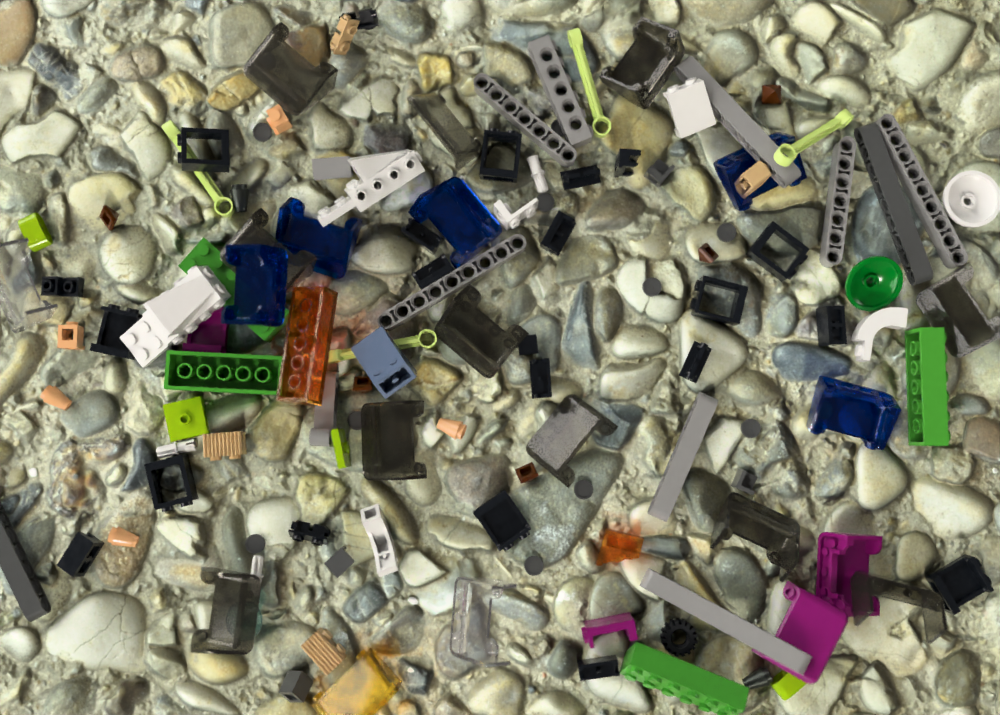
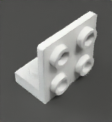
M534 198L512 215V210L506 202L503 204L501 200H498L494 203V214L506 230L510 228L514 230L525 217L529 219L537 213L539 200Z

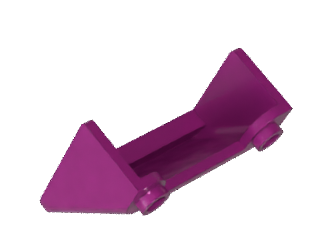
M787 580L783 589V595L792 603L775 636L812 656L804 675L797 673L754 648L751 651L805 683L814 684L823 673L848 623V615L845 611Z

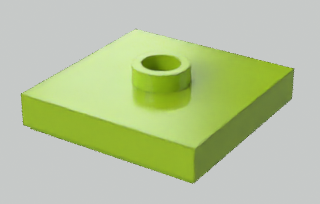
M202 396L163 405L170 442L201 436L202 434H210Z
M339 428L331 430L337 467L339 469L351 467L350 446L346 440L345 430Z

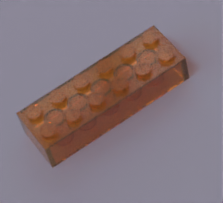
M325 286L293 287L276 401L290 405L322 406L338 292Z

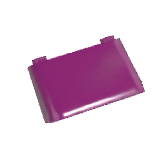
M822 532L818 538L816 596L845 611L848 617L880 616L879 599L876 595L868 593L869 554L876 555L880 553L882 549V536Z

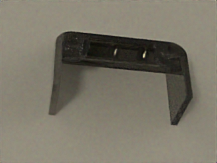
M735 492L730 493L713 527L710 548L714 550L720 540H729L732 534L767 549L766 555L768 560L772 564L780 566L779 581L783 582L799 563V524L792 518Z
M862 570L856 571L851 576L854 625L859 626L874 612L872 596L922 607L928 644L933 643L948 631L944 602L938 593L914 583Z

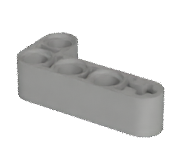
M318 371L314 428L310 430V446H333L331 430L336 429L339 374L337 371Z

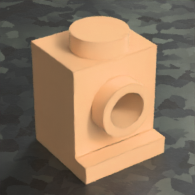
M280 104L266 110L269 116L266 119L276 136L293 127Z
M66 322V325H58L57 348L85 350V346H83L84 327L79 326V322Z

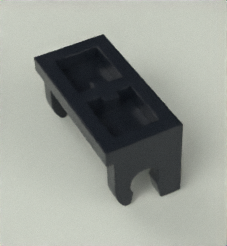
M619 149L615 159L614 178L633 175V172H627L625 168H633L638 165L636 162L639 156H641V150Z
M559 210L540 247L558 257L576 225L575 220Z
M409 218L408 224L401 229L402 234L434 255L444 239L415 219Z
M443 254L431 263L413 272L412 276L422 290L454 271V269Z
M844 306L817 308L818 346L847 344Z
M549 358L529 361L532 399L551 398Z
M78 531L57 566L72 577L84 576L103 547L104 542L90 533L86 535Z
M616 655L577 660L581 682L620 676Z

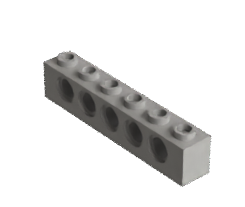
M548 34L529 42L527 51L566 142L574 149L591 143L592 135H594L593 129L585 121L586 113L583 107H579L578 94L570 86L572 81L569 74L564 72V62L562 57H558L556 53L557 46L555 41L551 40ZM549 56L551 60L545 61L542 57ZM557 73L558 77L552 78L549 74ZM562 89L566 94L559 95L556 91ZM570 106L572 107L573 111L566 112L564 110V107ZM577 123L580 125V128L573 129L571 124Z

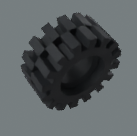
M676 618V620L670 619V622H666L664 624L665 627L661 628V642L670 654L684 657L686 653L688 655L691 654L690 651L692 649L695 650V644L698 643L696 639L698 635L695 632V628L686 620H681L680 618ZM676 630H682L686 634L685 642L679 645L672 641V634Z

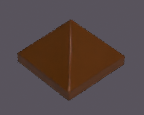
M762 85V104H781V85Z
M105 205L99 217L108 230L112 231L119 214Z
M705 243L698 249L699 260L702 262L712 263L719 257L708 243Z
M368 376L354 377L353 391L367 393L372 390L373 383Z
M533 462L515 469L521 484L531 482L539 476Z

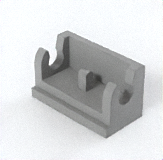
M352 157L312 159L314 180L351 178L353 176V168L347 159Z

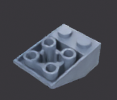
M380 326L350 348L374 386L385 399L417 377L416 369L383 326Z

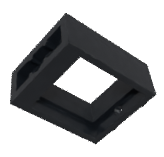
M181 127V134H177V144L181 146V152H178V164H182V171L229 173V130ZM187 138L221 140V160L187 159Z
M496 128L484 130L479 172L480 179L517 183L522 134L515 130H508L507 132H501ZM489 141L516 143L514 170L486 167Z
M772 221L747 251L746 255L782 282L786 279L790 280L797 272L795 270L796 266L804 263L808 257L806 253L810 249ZM773 233L799 252L785 271L759 252Z
M704 275L700 280H696L694 291L697 292L695 298H692L689 308L692 309L691 315L733 326L740 324L748 287ZM705 285L735 292L730 317L699 310Z
M188 454L144 464L155 510L162 509V512L173 510L174 505L181 504V507L192 505L193 500L199 499ZM180 465L187 497L163 503L156 470Z

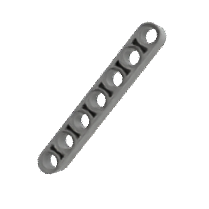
M481 73L475 76L474 90L478 96L561 166L569 168L574 165L577 152L568 142L488 75ZM484 82L487 86L481 88L478 84ZM494 94H499L501 98L495 100L492 98V96ZM508 106L515 107V110L509 112L506 110V108ZM522 118H527L530 120V122L527 124H523L520 122V120ZM536 130H542L544 134L542 136H537L534 132ZM556 142L558 147L551 148L549 143ZM570 154L572 159L565 160L563 155Z
M850 136L840 139L834 145L832 152L819 258L821 265L826 268L839 264L843 258L856 152V141ZM841 144L846 145L847 151L842 148ZM839 162L845 165V169L840 167ZM837 180L842 182L843 188L838 186ZM835 199L841 202V206L835 203ZM833 217L838 219V225L833 222ZM831 235L836 238V243L830 240ZM828 254L834 257V262L828 259Z
M699 392L649 506V515L665 522L670 517L717 407L718 399Z

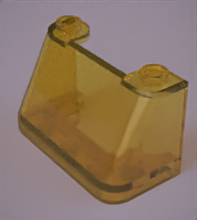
M371 647L367 651L363 649L355 657L357 659L355 664L327 691L322 692L320 690L312 698L314 701L312 707L318 715H375L399 691L402 681Z

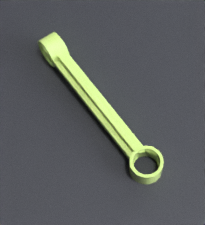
M579 28L567 31L570 48L573 49L594 120L592 124L593 133L598 138H604L611 130V122L603 115L584 51L581 31ZM597 122H605L608 130L605 133L597 132L595 129Z
M845 108L834 119L791 145L781 144L774 153V160L781 166H790L797 157V154L837 129H844L853 120L854 116Z
M170 119L161 127L179 152H181V146L177 144V134H181V132ZM187 143V159H198ZM193 171L215 202L214 209L216 213L225 218L231 217L235 213L233 201L228 197H224L208 172ZM223 201L231 203V209L227 213L219 211V205Z
M424 329L419 335L394 339L393 341L400 350L418 346L431 349L437 343V336L433 330ZM425 332L431 333L434 336V342L429 346L423 345L420 341L421 335ZM350 348L323 352L325 364H333L356 358Z

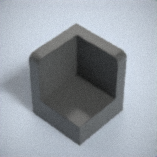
M658 159L646 171L644 177L659 188L674 170L675 166L672 164L668 167Z
M738 469L731 486L746 494L754 495L755 492L752 489L757 476L748 473L744 469Z
M345 546L341 547L324 563L337 578L354 563V559L345 551L347 549Z
M288 671L278 693L290 703H304L313 680L303 671Z

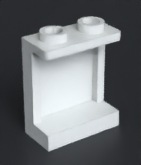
M693 77L687 79L685 84L681 86L673 85L667 88L668 91L663 93L670 107L676 126L674 131L677 137L682 139L716 124L704 80Z

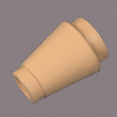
M48 385L40 395L43 402L65 411L72 404V401L56 386Z
M440 418L437 428L455 440L457 438L461 440L467 425H464L461 421Z
M119 526L117 528L112 527L107 542L114 546L136 548L140 536Z

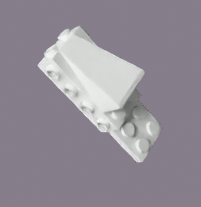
M406 149L347 159L359 180L353 179L346 184L347 188L344 189L348 196L346 198L344 196L339 197L334 201L335 205L330 208L328 206L318 211L319 215L316 217L322 227H325L354 207L361 213L424 172L425 169L421 164L423 162L421 156L417 151Z
M193 266L187 271L188 275L174 282V287L171 290H166L161 295L145 302L143 306L147 311L142 314L143 317L119 337L143 368L150 365L173 344L178 345L187 334L195 331L201 322L209 319L212 316L211 313L226 304L225 301L231 297L209 266Z

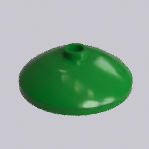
M872 256L860 261L847 276L845 282L847 299L853 306L863 311H876L888 306L901 291L903 285L902 270L895 261L885 256Z

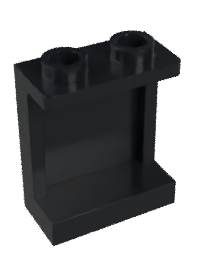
M109 304L108 307L101 306V310H104L97 343H91L90 351L134 360L135 357L119 337L143 316L138 314L139 310L127 308V311L120 310L121 306Z
M505 489L473 511V514L480 521L499 551L502 549L507 551L514 546L513 542L518 538L523 540L530 535V525Z
M964 554L925 577L945 612L955 615L961 611L959 607L984 592L991 593L994 591L991 586L992 581L983 573L982 565L976 557Z

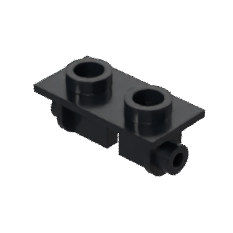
M376 9L359 10L360 18H356L355 11L342 13L341 15L348 14L351 16V19L359 20L357 30H371L379 26Z
M597 165L560 172L564 191L601 183L599 176L601 175L600 168Z
M694 341L679 376L697 383L712 349L705 343L701 342L700 344Z
M299 520L292 522L291 529L294 530H288L294 541L303 542L306 540L311 541V544L316 546L328 545L326 537L330 536L331 529H328L327 526L314 524L311 531L309 530L310 523Z

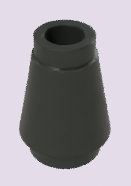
M247 184L231 185L232 190L230 192L236 212H247L249 197Z
M760 666L743 678L742 681L750 690L769 686L773 679L768 668Z

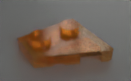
M605 528L596 565L602 566L604 563H616L624 559L639 558L644 541L643 537Z

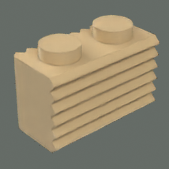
M757 161V163L741 174L733 184V187L745 199L772 175L770 168L765 163Z
M245 431L202 434L204 457H210V461L222 460V456H229V459H241V455L247 454Z
M320 627L300 647L326 675H329L347 655L345 654V648L340 643L336 644L331 639L333 637L327 629L323 630Z

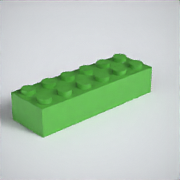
M204 237L178 265L187 275V271L193 266H209L231 295L225 301L226 304L224 306L266 342L270 343L295 315Z
M919 327L905 331L909 446H949L951 438L950 431L948 430L950 413L947 410L949 393L946 386L948 381V373L946 371L948 356L945 352L947 335L944 332V327Z
M167 350L164 389L286 396L288 358L270 355Z
M635 642L625 651L619 673L624 675V678L627 680L639 681L646 688L661 690L662 694L678 697L685 704H695L699 706L700 710L705 712L711 711L717 715H738L745 711L749 692L748 687L639 642Z

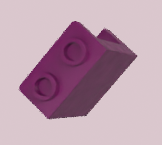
M223 306L211 313L212 316L209 319L201 322L195 331L187 335V343H183L182 351L226 353L230 311Z
M629 612L583 621L584 627L581 628L585 644H589L590 649L594 648L593 636L625 630L630 641L638 640L635 621Z

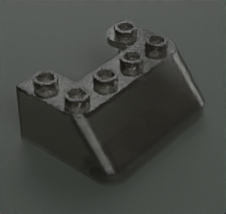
M469 283L453 298L435 326L434 332L443 343L486 378H492L517 350L529 333L517 324L511 325L507 331H504L477 308L481 302V294Z

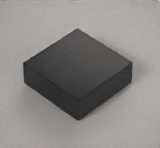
M536 334L517 336L519 356L538 354Z

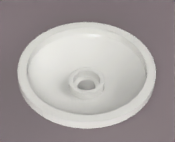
M979 171L959 173L947 183L944 189V209L948 216L961 226L969 228L981 227L991 222L999 213L1000 189L997 183L985 173Z

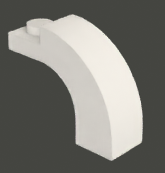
M884 308L868 314L857 324L851 337V341L858 342L854 351L856 361H870L873 339L881 328L897 330L906 328L907 308Z
M379 504L361 509L362 524L373 548L379 577L399 571L395 545Z

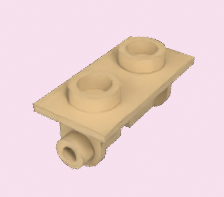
M348 14L340 17L336 29L341 31V34L335 32L330 42V49L334 51L333 54L346 55L350 49L351 41L357 32L359 20L351 19V16Z

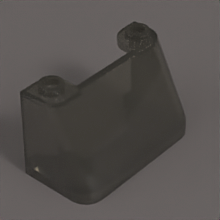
M641 17L633 26L632 33L635 41L616 68L608 65L602 70L599 77L603 84L642 109H647L674 72L675 66L683 59L685 48L678 30Z

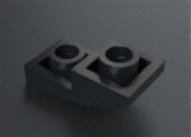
M42 276V296L83 297V278Z

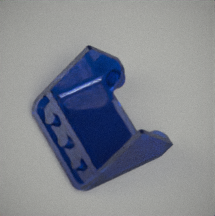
M451 177L420 194L408 211L417 222L429 219L455 249L450 256V262L456 269L467 263L502 233V227L466 183L458 177Z
M290 197L279 209L273 250L274 256L282 262L335 279L344 277L361 230L363 219L351 217L345 222L344 228L331 223L322 227L318 219L304 215L305 205L301 200Z

